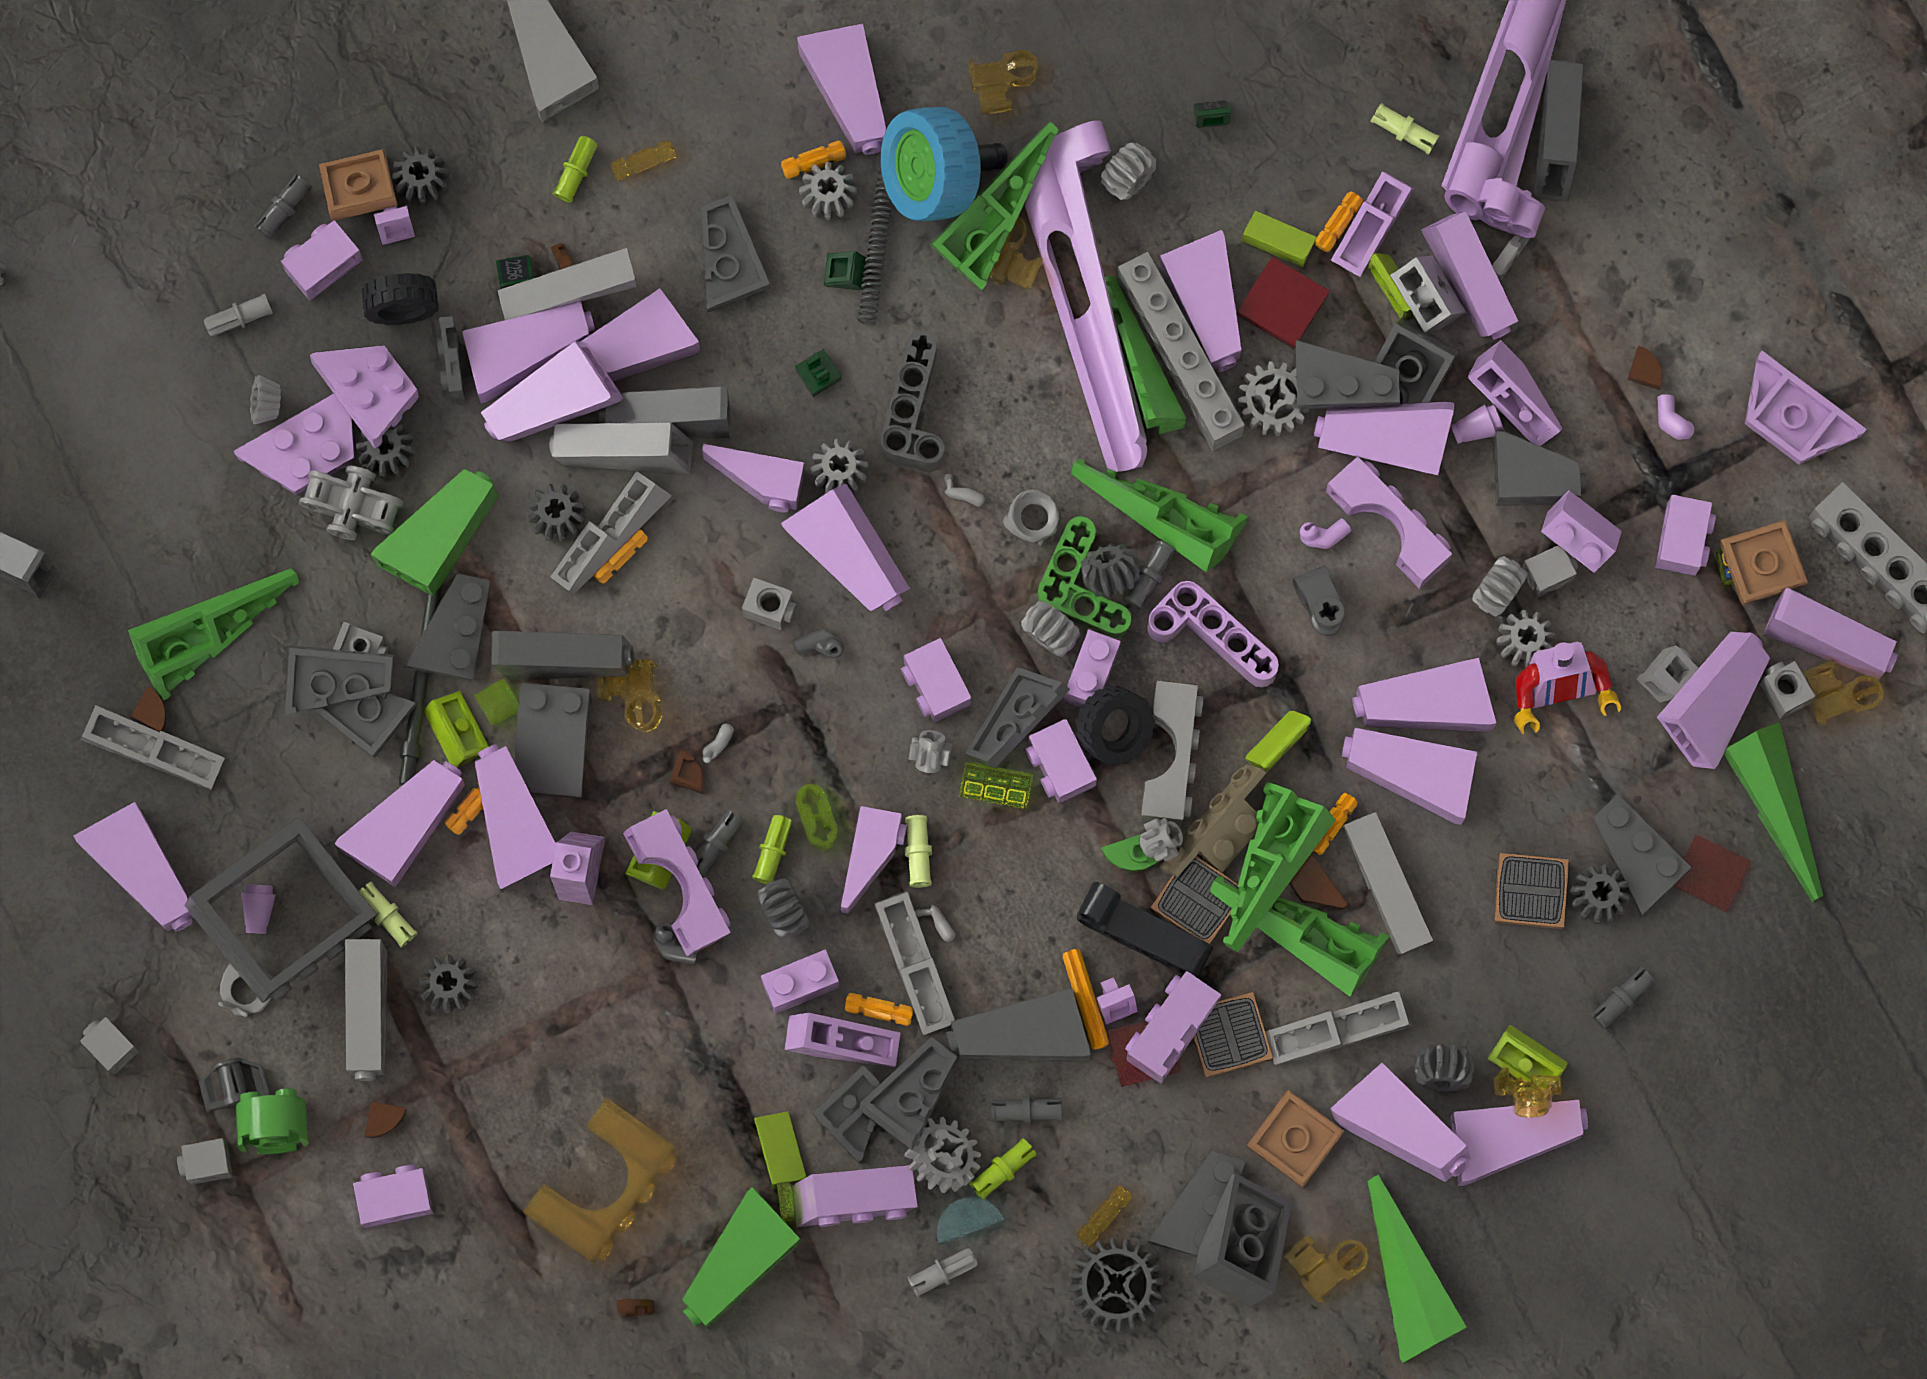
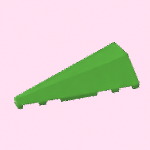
M1048 122L974 198L969 208L955 217L929 244L955 270L980 290L987 284L988 277L1028 197L1050 145L1059 131L1052 122Z
M1106 276V286L1122 353L1128 372L1132 374L1147 429L1156 427L1159 435L1185 428L1186 417L1115 276Z
M1083 459L1075 461L1072 467L1071 474L1205 572H1208L1223 561L1248 520V516L1241 513L1236 518L1218 512L1219 506L1209 503L1207 508L1202 507L1187 499V495L1138 478L1135 483L1117 478V472L1109 468L1105 473L1099 472L1086 465Z
M290 568L128 630L137 658L161 700L168 699L171 696L170 691L184 679L189 680L195 675L194 670L209 657H216L253 624L252 619L266 607L270 609L277 603L276 598L291 585H298L300 582L297 573Z
M1777 722L1757 730L1729 746L1723 755L1759 810L1758 817L1813 903L1823 897V892L1782 727Z
M1267 782L1264 786L1263 791L1266 797L1262 810L1257 812V831L1254 840L1249 842L1238 883L1240 894L1237 906H1232L1230 913L1233 921L1229 936L1223 939V943L1237 952L1336 821L1324 806L1299 798L1292 790Z
M1218 876L1213 881L1209 892L1229 907L1237 906L1240 890L1225 883L1224 877ZM1278 897L1257 926V928L1349 997L1365 981L1390 938L1389 935L1382 932L1376 937L1359 931L1360 925L1350 922L1348 926L1341 925L1327 918V913L1281 897Z
M1377 1175L1368 1180L1367 1184L1371 1196L1374 1222L1376 1223L1380 1255L1399 1348V1357L1403 1364L1465 1330L1467 1327L1383 1181Z

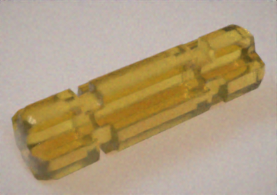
M669 140L658 143L654 149L651 146L628 155L627 160L621 158L610 164L615 179L620 181L630 177L629 173L631 172L635 175L659 165L658 162L661 160L667 162L676 157L672 143Z
M1118 1185L1109 1195L1111 1198L1109 1200L1106 1198L1088 1219L1089 1223L1087 1225L1084 1224L1078 1230L1076 1236L1083 1244L1088 1247L1091 1246L1098 1238V1233H1102L1120 1213L1121 1206L1124 1208L1131 1200L1132 1195L1125 1187Z

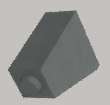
M1496 431L1493 438L1496 506L1555 505L1568 490L1579 498L1581 494H1586V474L1580 473L1579 462L1504 431Z

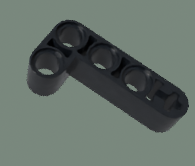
M1099 882L1092 883L1077 913L1078 922L1183 975L1188 971L1196 978H1199L1213 950L1210 944L1120 900L1121 895L1114 889Z

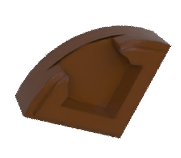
M1638 346L1627 380L1660 390L1662 370L1656 357L1647 349Z
M147 687L131 714V718L153 730L164 732L166 727L164 704L158 694Z
M680 749L669 781L670 784L703 794L704 776L700 765L691 754Z
M371 1102L364 1136L366 1138H377L389 1133L402 1122L407 1109Z
M649 1299L617 1300V1311L621 1317L653 1315L655 1313L654 1301Z

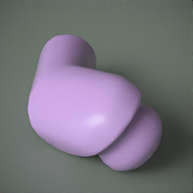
M1658 396V423L1660 428L1678 440L1691 438L1694 434V425L1675 413L1674 396Z
M1342 518L1328 529L1319 528L1312 522H1308L1300 528V539L1309 547L1330 549L1352 530Z

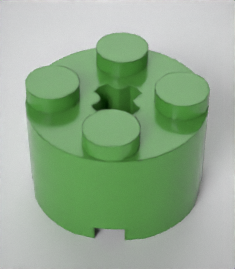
M280 1089L275 1092V1095L261 1096L259 1092H247L240 1095V1102L236 1104L237 1143L240 1151L248 1153L249 1146L257 1147V1154H280L296 1151L297 1143L301 1142L304 1147L309 1144L307 1104L305 1099L297 1097V1090Z

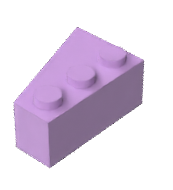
M1188 971L1185 972L1182 978L1175 975L1165 990L1169 994L1162 1006L1157 1003L1145 1019L1149 1024L1141 1034L1136 1032L1125 1048L1129 1051L1127 1053V1061L1160 1084H1162L1221 998L1220 993Z
M909 1165L812 1174L791 1186L796 1227L812 1225L826 1227L838 1225L841 1221L852 1220L853 1223H865L873 1221V1217L886 1216V1220L906 1218V1212L918 1207L913 1170H909Z

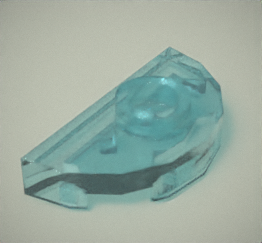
M976 1197L958 1199L948 1205L939 1218L936 1230L938 1245L1001 1223L1005 1219L998 1208L985 1199Z

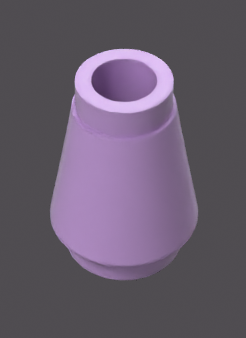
M1484 404L1457 421V423L1451 425L1458 444L1494 437L1496 431L1504 430L1494 404L1488 407Z
M245 884V893L241 892L246 933L267 934V927L276 894H273V886Z

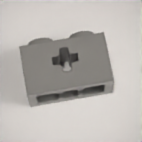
M1432 255L1416 257L1390 275L1424 332L1440 331L1466 313Z

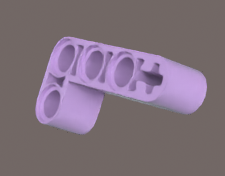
M1191 581L1180 582L1150 613L1147 630L1150 637L1156 642L1165 643L1171 641L1187 625L1254 686L1266 687L1275 680L1279 663L1274 653L1196 583ZM1188 593L1195 598L1196 602L1192 606L1187 607L1181 605L1177 598L1181 594ZM1208 616H1214L1219 619L1221 626L1217 629H1208L1203 624V619ZM1164 617L1169 619L1173 626L1169 630L1162 631L1156 628L1154 621ZM1233 639H1240L1245 643L1246 649L1242 652H1234L1228 647V642ZM1252 651L1255 652L1253 659L1249 658ZM1267 664L1269 666L1267 672L1262 671L1260 674L1256 672L1257 665L1263 666Z

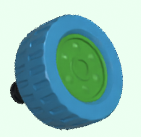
M924 107L901 112L887 127L881 147V171L888 196L902 215L914 221H935L959 216L974 201L979 187L980 173L993 169H1003L1008 161V153L1004 145L1001 143L977 145L973 131L967 121L958 112L947 107Z

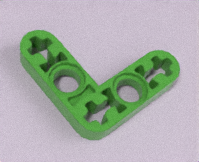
M1074 517L1066 525L1040 582L1037 594L1038 601L1049 603L1066 615L1068 619L1109 637H1121L1130 629L1131 614L1128 609L1105 597H1096L1093 592L1075 585L1082 569L1081 561L1087 558V553L1090 552L1094 543L1096 529L1093 522L1087 517ZM1080 526L1086 527V534L1089 535L1088 538L1082 537L1078 544L1077 550H1084L1082 554L1071 547L1075 538V533L1071 530H1078ZM1063 555L1072 556L1077 564L1075 569L1070 572L1060 570L1057 566L1059 557ZM1056 577L1062 579L1058 592L1062 597H1055L1053 601H1049L1044 590H1051L1055 584ZM1063 580H1069L1070 582L1066 584ZM1080 599H1088L1093 603L1094 611L1087 616L1079 615L1075 611V603ZM1100 605L1106 607L1103 614L1109 617H1114L1116 613L1121 614V621L1125 623L1124 626L1118 624L1116 628H1111L1110 620L1102 616L1100 623L1095 622L1094 620L1099 614Z

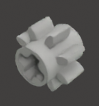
M933 730L923 731L920 733L919 738H912L908 759L916 760L915 767L918 770L926 773H936L940 771L941 765H949L952 744L945 743L946 738L940 732Z
M1156 818L1144 824L1147 832L1141 834L1140 846L1146 856L1155 858L1158 862L1162 859L1168 861L1179 855L1176 848L1182 845L1183 835L1176 823L1168 822L1167 818L1162 820Z

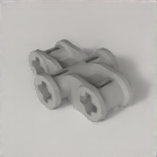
M347 466L346 473L348 476L346 481L319 471H309L308 478L310 481L304 498L299 500V505L310 511L334 517L332 524L327 526L326 531L342 539L356 540L357 534L355 529L357 525L385 535H391L395 531L393 523L398 508H402L404 502L395 496L369 489L370 483L376 479V474L361 467ZM356 482H359L357 492L354 493ZM319 487H321L319 497L316 498L315 496ZM384 508H386L387 512L385 518L381 519ZM348 513L349 517L347 523L343 524L345 515Z

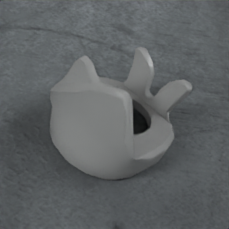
M1029 489L1015 497L1009 512L1004 517L1003 523L1012 534L1025 541H1039L1038 545L1041 546L1049 536L1056 533L1059 521L1058 507L1047 494L1040 490ZM1031 504L1042 506L1048 514L1046 526L1040 530L1026 528L1021 521V512L1026 506Z
M230 963L221 980L220 996L223 1002H218V1005L222 1008L230 1009L234 1015L248 1017L250 1013L261 1012L269 1004L271 998L262 1003L257 997L255 1001L245 1005L237 1002L232 996V984L241 976ZM259 965L270 980L273 979L270 973Z

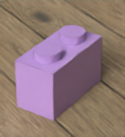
M334 220L328 225L322 224L312 232L311 238L304 244H297L291 247L285 253L281 263L288 276L307 299L311 301L363 261L359 249Z
M1570 490L1547 512L1541 530L1543 534L1594 573L1616 552L1622 532Z
M1671 495L1666 506L1655 568L1695 576L1700 566L1706 567L1710 547L1704 546L1706 534H1712L1716 515L1710 513L1711 502Z
M1088 629L1067 685L1070 690L1065 694L1064 702L1081 708L1086 703L1085 700L1089 696L1091 697L1096 690L1105 688L1119 653L1121 641Z
M941 638L904 655L905 666L901 668L902 674L909 687L915 684L920 694L916 701L925 717L930 715L934 723L971 706L972 698Z
M1067 719L1029 736L1028 744L1030 747L1025 750L1033 767L1040 766L1045 776L1041 779V783L1049 798L1055 796L1058 804L1096 786L1097 779Z
M826 949L761 975L762 984L775 1014L839 989V981Z
M406 1165L396 1168V1174L382 1177L381 1172L360 1176L361 1181L353 1183L361 1225L364 1228L434 1214L426 1172L423 1168L416 1169V1165Z

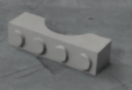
M1157 681L1153 705L1154 714L1152 716L1155 724L1162 727L1171 737L1175 747V760L1163 775L1145 782L1140 822L1148 823L1156 818L1159 820L1167 818L1168 822L1172 821L1178 826H1182L1183 817H1190L1192 797L1186 796L1187 783L1194 784L1196 763H1190L1191 750L1198 749L1200 730L1193 729L1195 716L1201 717L1203 696H1197L1198 685Z

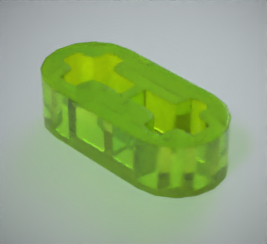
M806 784L797 792L796 805L810 845L816 849H828L836 842L838 833L826 793L818 785ZM812 792L814 797L820 796L821 800L817 801L819 813L812 814L809 804H802L806 800L807 793ZM821 819L824 829L832 830V832L827 834L828 840L821 841L820 837H813L812 834L817 832L816 820Z

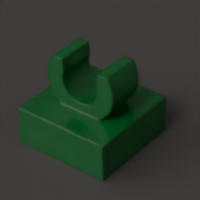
M824 349L795 366V371L812 397L842 380L840 373Z

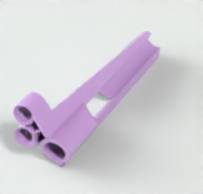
M1509 0L1441 185L1446 190L1444 195L1445 201L1454 212L1466 211L1470 220L1480 219L1491 227L1523 238H1534L1536 236L1546 208L1542 203L1531 197L1532 193L1530 191H1523L1518 188L1517 182L1566 0ZM1508 49L1514 51L1520 57L1526 74L1506 129L1498 137L1491 138L1486 135L1483 129L1482 116L1504 55Z
M1090 121L1054 137L1024 205L1107 469L1121 472L1135 470L1143 466L1147 455V439L1134 388L1122 353L1080 173L1092 168L1094 165L1103 163L1102 159L1111 152L1102 121ZM1053 231H1061L1071 239L1091 303L1086 313L1075 320L1049 240V234Z

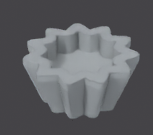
M261 375L255 376L254 384L252 385L250 413L253 424L276 419L280 409V385Z

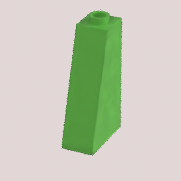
M466 469L462 470L373 550L371 557L376 566L433 596L447 578L499 495L493 485L494 481L480 471H476L473 474Z
M753 1187L747 1191L682 1299L683 1303L687 1306L682 1312L696 1327L702 1323L708 1329L801 1243L800 1238Z

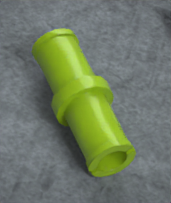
M1024 1138L1019 1140L1020 1142L1002 1157L996 1156L991 1160L992 1165L969 1182L970 1187L976 1189L974 1192L982 1200L986 1199L1003 1182H1010L1014 1179V1173L1037 1156L1035 1150H1030L1032 1146Z

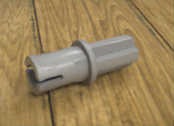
M264 293L262 296L239 305L232 303L233 307L206 317L204 324L208 334L214 337L239 326L243 329L245 328L244 324L268 314H273Z
M965 1248L940 1262L938 1259L934 1260L936 1264L907 1278L911 1287L925 1281L913 1288L918 1298L943 1283L949 1285V1280L975 1268L978 1263L972 1250Z

